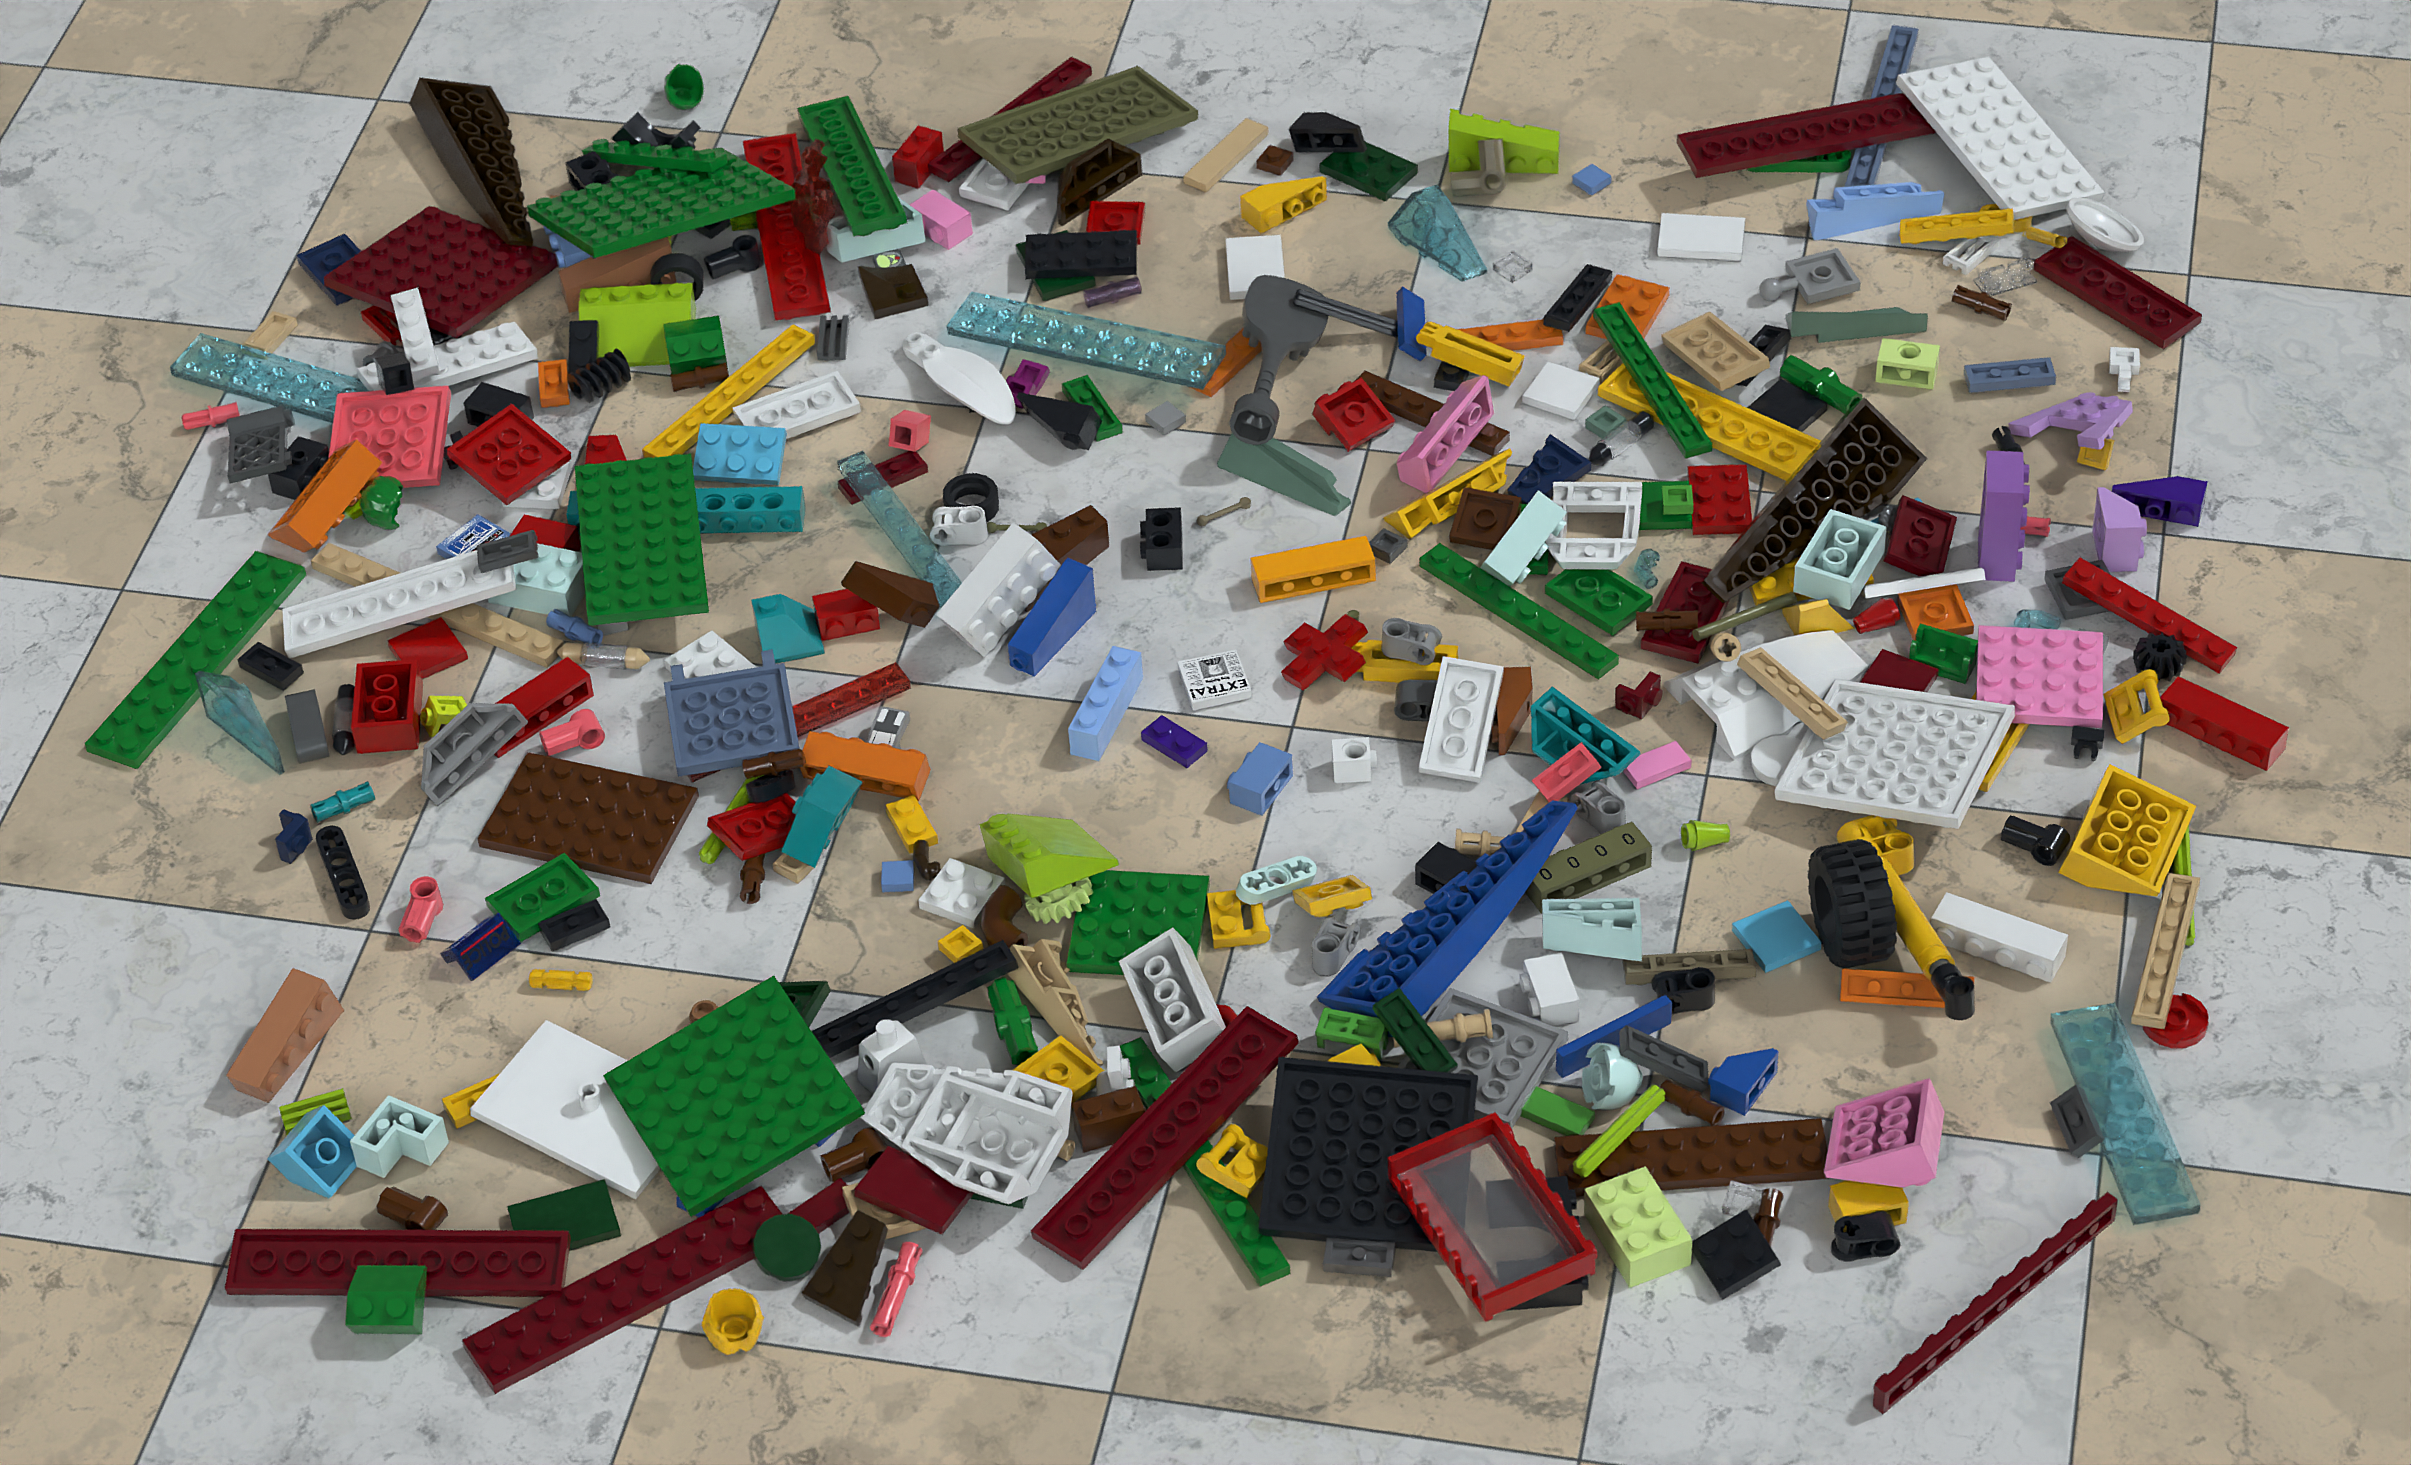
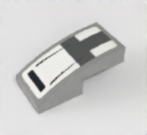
M880 706L866 742L877 745L885 743L893 748L901 749L900 740L910 722L909 711Z

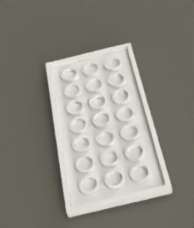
M1990 57L1898 75L1897 86L2001 210L2013 209L2014 220L2066 209L2069 201L2076 197L2096 202L2102 201L2105 194L2102 188Z

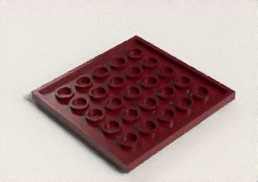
M428 206L324 276V284L328 288L394 314L391 295L418 288L428 326L458 338L557 268L558 263L555 253L534 245L530 247L506 244L490 228L463 219L458 215L442 211L437 207Z

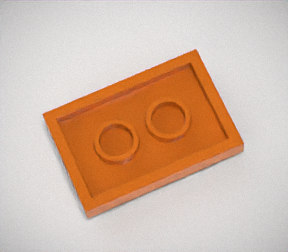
M1617 274L1597 308L1620 302L1642 337L1645 338L1669 298L1670 287ZM1592 314L1586 324V334L1607 339Z

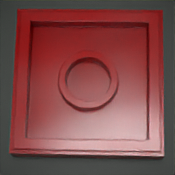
M1090 201L1086 232L1137 230V245H1140L1145 215V202Z
M442 617L387 640L388 646L397 660H418L422 679L468 659L467 651Z

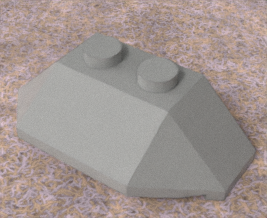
M469 703L424 745L421 789L439 806L524 727L528 721L513 704Z

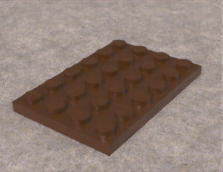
M527 752L477 838L478 844L481 848L546 862L565 853L580 869L652 884L699 797L698 788Z

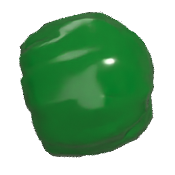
M378 476L362 492L360 507L363 517L371 525L388 530L399 528L400 525L394 520V517L398 514L397 508L401 505L400 499L403 495V485L398 479L391 476Z

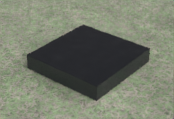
M1780 379L1747 408L1802 432L1827 411V402Z

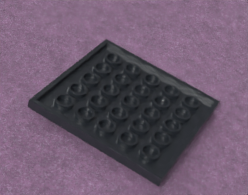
M1279 1057L1258 1234L1315 1241H1326L1327 1238L1395 1242V1248L1438 1252L1389 1181L1387 1158L1473 1122L1478 1075ZM1471 1152L1424 1171V1174L1463 1231L1465 1230Z

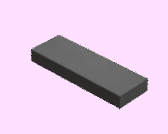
M1625 1025L1619 1031L1621 1056L1701 1093L1709 1087L1708 1061L1630 1026Z

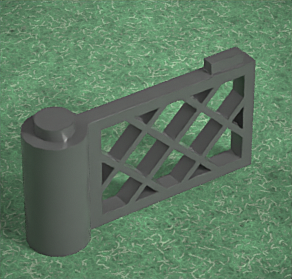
M284 405L227 419L230 435L227 476L230 484L286 470L287 465L292 464L291 451L287 452L288 433H291V426H295L291 409L286 410Z

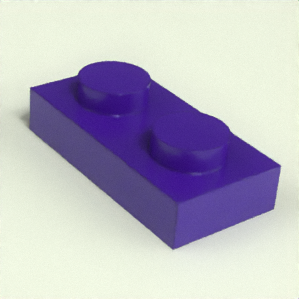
M1163 715L1141 731L1143 742L1185 768L1190 767L1208 752L1207 742Z

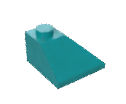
M782 594L751 600L762 651L773 649L775 664L825 654L812 608Z

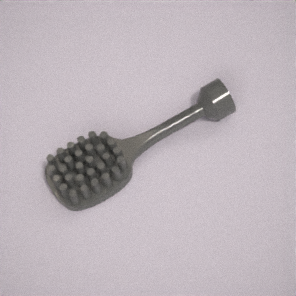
M1272 275L1256 277L1248 288L1242 308L1244 322L1242 335L1250 338L1248 344L1251 347H1257L1258 342H1261L1262 362L1254 392L1243 395L1234 405L1230 419V429L1236 438L1251 445L1264 444L1270 441L1275 434L1280 412L1276 403L1270 399L1283 359L1289 352V359L1292 361L1298 360L1299 355L1307 357L1310 349L1322 337L1329 317L1328 315L1297 306L1293 303L1294 295L1298 289L1324 296L1323 294L1304 284Z

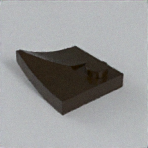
M912 264L885 268L857 266L867 301L875 319L929 306L928 297Z

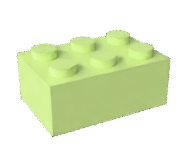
M1646 1166L1584 1189V1215L1629 1288L1691 1265L1692 1238Z

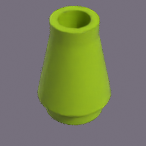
M1690 820L1689 823H1684L1681 826V842L1685 849L1690 848L1692 851H1697L1720 843H1728L1730 840L1728 824Z

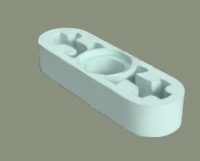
M1296 856L1245 873L1239 880L1236 895L1242 902L1250 905L1291 893L1292 890L1310 886L1316 875L1317 866L1307 857ZM1269 877H1278L1284 884L1274 883Z

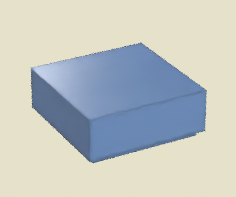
M1590 164L1572 176V183L1592 196L1611 184V175L1594 164Z
M914 860L882 862V892L914 891Z

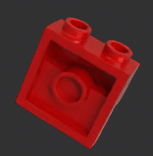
M1362 377L1354 382H1345L1331 395L1326 393L1320 396L1315 401V407L1312 412L1313 417L1328 436L1334 433L1348 452L1390 429L1396 421Z

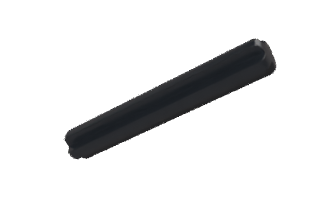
M1298 289L1294 295L1293 303L1297 306L1392 337H1398L1397 320L1303 289Z

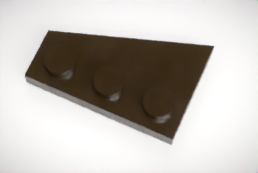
M857 1210L802 1291L804 1298L860 1327L863 1318L861 1312L865 1299H868L871 1290L870 1281L874 1268L878 1266L888 1232L885 1223Z

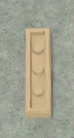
M1244 119L1183 176L1184 184L1207 192L1268 135V127L1250 119Z

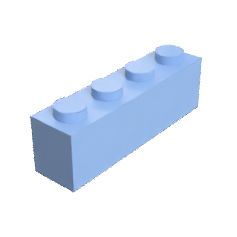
M1112 646L1068 728L1071 755L1100 761L1143 679L1141 652Z

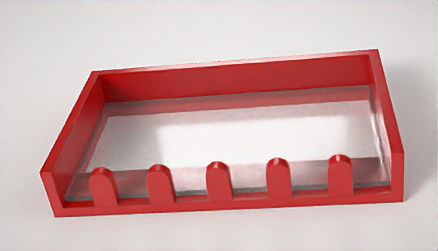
M1496 1112L1387 1158L1389 1181L1485 1322L1492 1320L1493 1315L1587 1274L1590 1276L1595 1275V1259L1598 1258L1595 1245L1590 1239L1586 1240L1576 1218L1573 1215L1569 1216L1559 1194L1550 1190L1542 1170L1536 1169L1533 1166L1525 1146H1519L1511 1126L1507 1122L1503 1123Z

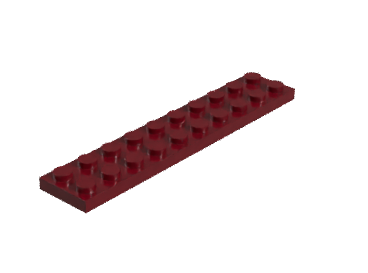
M1898 93L1677 134L1676 143L1695 177L1700 178L1936 134L1937 132L1904 93Z
M1246 1006L1030 1230L1033 1239L1084 1270L1278 1066L1279 1057H1286L1299 1044L1298 1036Z
M759 1186L563 1287L562 1293H552L462 1340L463 1347L496 1394L753 1260V1243L757 1230L764 1221L775 1215H781L782 1212L763 1187Z
M235 1229L225 1290L227 1295L347 1296L358 1265H403L427 1267L425 1296L546 1297L552 1293H562L563 1287H565L571 1236L569 1231Z

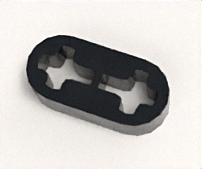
M792 770L781 771L777 776L767 774L746 784L748 801L753 803L772 800L796 787Z

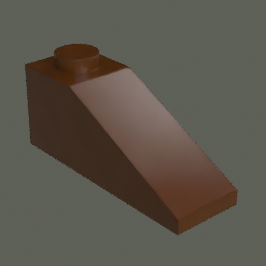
M858 561L853 563L841 581L844 588L897 620L923 628L928 625L940 607L932 583Z

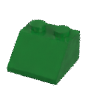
M719 315L663 324L671 374L695 370L696 366L705 368L723 364L724 362L727 365Z
M358 1265L348 1290L345 1326L354 1334H422L427 1267Z

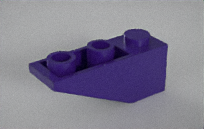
M2175 476L2113 485L2112 492L2137 505L2141 517L2198 527L2205 504L2208 481Z

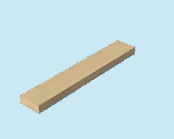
M2173 873L2167 874L2131 1016V1024L2165 1029L2200 887V877Z

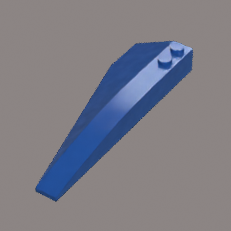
M1554 800L1549 802L1522 824L1523 831L1508 835L1500 841L1502 847L1490 857L1485 853L1475 861L1477 867L1469 875L1466 871L1459 873L1424 901L1426 907L1423 910L1410 912L1402 918L1403 925L1392 934L1387 931L1377 938L1379 944L1368 952V950L1363 949L1317 996L1318 1001L1334 1010L1378 1018L1372 1010L1373 1004L1400 987L1421 1016L1425 1014L1430 1006L1479 953L1515 907L1564 833L1578 809L1576 803ZM1466 885L1469 892H1462L1460 886ZM1388 1031V1037L1393 1038L1391 1033Z

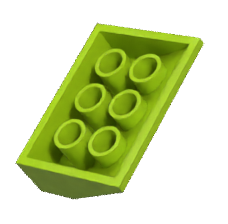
M692 283L580 289L579 321L598 320L599 357L604 358L605 354L613 352L617 348L625 356L629 367L670 365L663 324L696 318V304Z
M1008 813L994 815L987 822L979 824L988 858L1031 898L1119 865L1116 857L1071 819Z

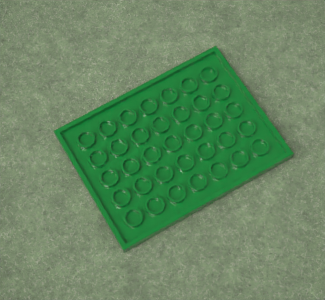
M714 148L715 152L727 154L728 164L712 173L669 168L641 169L632 176L613 177L610 179L611 183L608 184L592 183L583 190H568L555 198L544 197L537 199L536 203L527 205L528 216L590 256L598 258L795 200L796 196L795 189L783 183V181L767 174L747 161L726 151L724 148Z

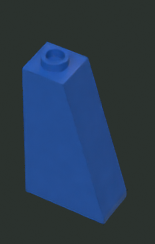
M1070 558L1064 561L1008 643L1010 666L1035 677L1095 614L1096 601L1093 568Z

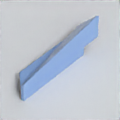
M1913 182L1834 188V199H1807L1806 206L1812 238L1817 241L1899 223L1900 219L1939 214L1942 211L1944 192L1940 190L1922 192L1921 185Z

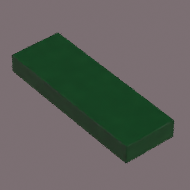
M1400 987L1373 1004L1372 1010L1418 1070L1451 1073L1457 1069V1062Z

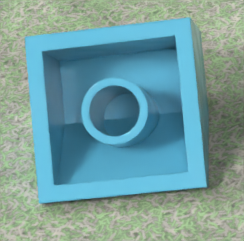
M322 1105L307 1112L267 1160L291 1183L330 1198L357 1167L350 1140L355 1135L325 1105Z

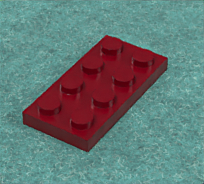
M1681 561L1655 612H1664L1665 608H1670V611L1697 610L1699 628L1720 620L1730 600L1722 603L1701 583L1712 569ZM1694 629L1670 630V633H1664V630H1646L1641 639V649L1699 664L1711 636L1696 641L1692 634Z

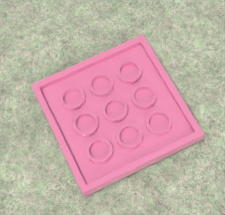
M1979 625L1976 700L2014 705L2015 717L2012 723L2102 728L2103 632Z

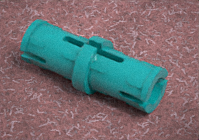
M367 781L346 791H336L335 795L310 804V809L314 819L319 823L340 813H344V815L350 813V809L375 800V795Z

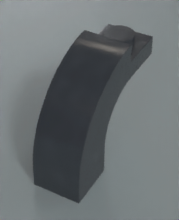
M637 112L611 139L615 143L628 141L629 144L633 145L650 143L651 146L655 147L671 145L672 148L693 147L694 150L696 146L693 143L697 140L694 135L701 127L693 120L681 132L666 134L654 128Z

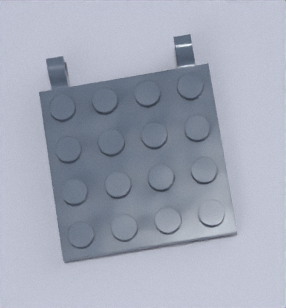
M773 649L761 651L762 667L685 679L682 664L670 666L672 681L663 683L678 777L740 767L743 760L767 756L771 751L777 754L800 749L785 663L775 664Z

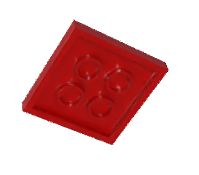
M512 403L447 448V456L506 506L571 460V452Z

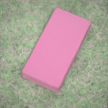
M1677 741L1639 755L1623 772L1635 788L1639 789L1690 769L1692 760Z

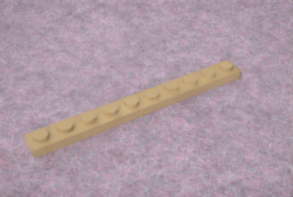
M328 543L311 559L314 570L354 587L400 574L398 571L331 543ZM474 603L428 617L432 620L442 617L451 628L546 668L559 657L557 650L564 645V641Z

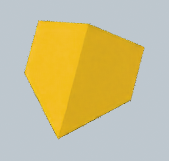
M1828 599L1809 601L1782 608V613L1794 635L1827 630L1839 633L1855 629L1829 605Z

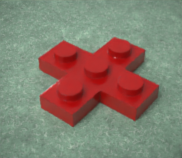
M1344 614L1324 633L1304 622L1283 641L1287 650L1297 655L1281 671L1284 679L1303 691L1324 672L1346 682L1366 663L1362 654L1351 649L1368 633L1365 625L1347 614Z

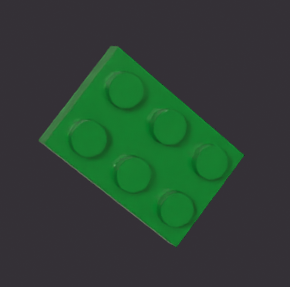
M1565 569L1545 584L1546 595L1612 636L1636 618V611L1644 612L1653 605L1652 595L1610 569Z
M563 853L487 896L485 901L489 910L522 942L539 932V922L600 897V892L596 884Z

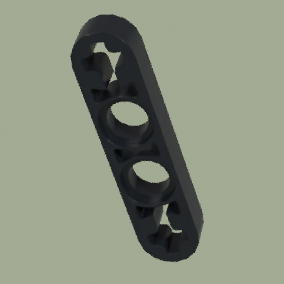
M338 826L323 827L316 834V842L341 911L348 919H361L369 913L370 903L344 832ZM334 840L336 847L330 848L328 841ZM338 858L347 859L346 862L341 865L331 864L335 859ZM346 879L355 880L354 883L349 886L339 885L343 880ZM355 896L358 904L352 905L350 898Z

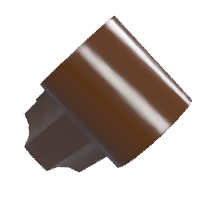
M868 1127L859 1131L853 1137L851 1143L820 1155V1159L829 1181L835 1182L839 1178L842 1179L865 1168L869 1171L888 1146L878 1131Z
M394 1186L392 1188L386 1187L383 1190L376 1206L379 1214L403 1224L407 1230H436L448 1216L447 1208L438 1199L432 1196H425L423 1199H420Z

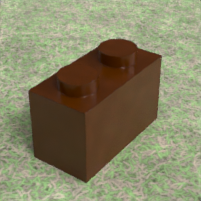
M1136 1086L1072 1103L1074 1129L1083 1153L1113 1145L1145 1112Z

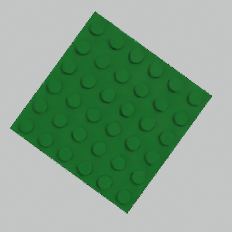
M774 975L603 1075L609 1088L690 1217H693L865 1115L863 1107Z

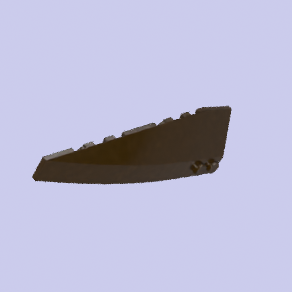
M419 77L409 104L450 177L479 216L506 244L532 247L533 237L530 222L526 221L528 212L527 207L523 206L525 197L524 192L520 190L522 182L518 162L514 158L515 147L511 144L512 132L508 129L509 117L492 87Z
M1864 397L1844 414L1758 513L1701 583L1722 603L1727 602L1802 555L1830 509L1857 518L1863 517L1896 496L1928 458Z

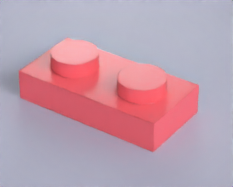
M1581 742L1531 781L1548 802L1552 800L1559 801L1602 767Z

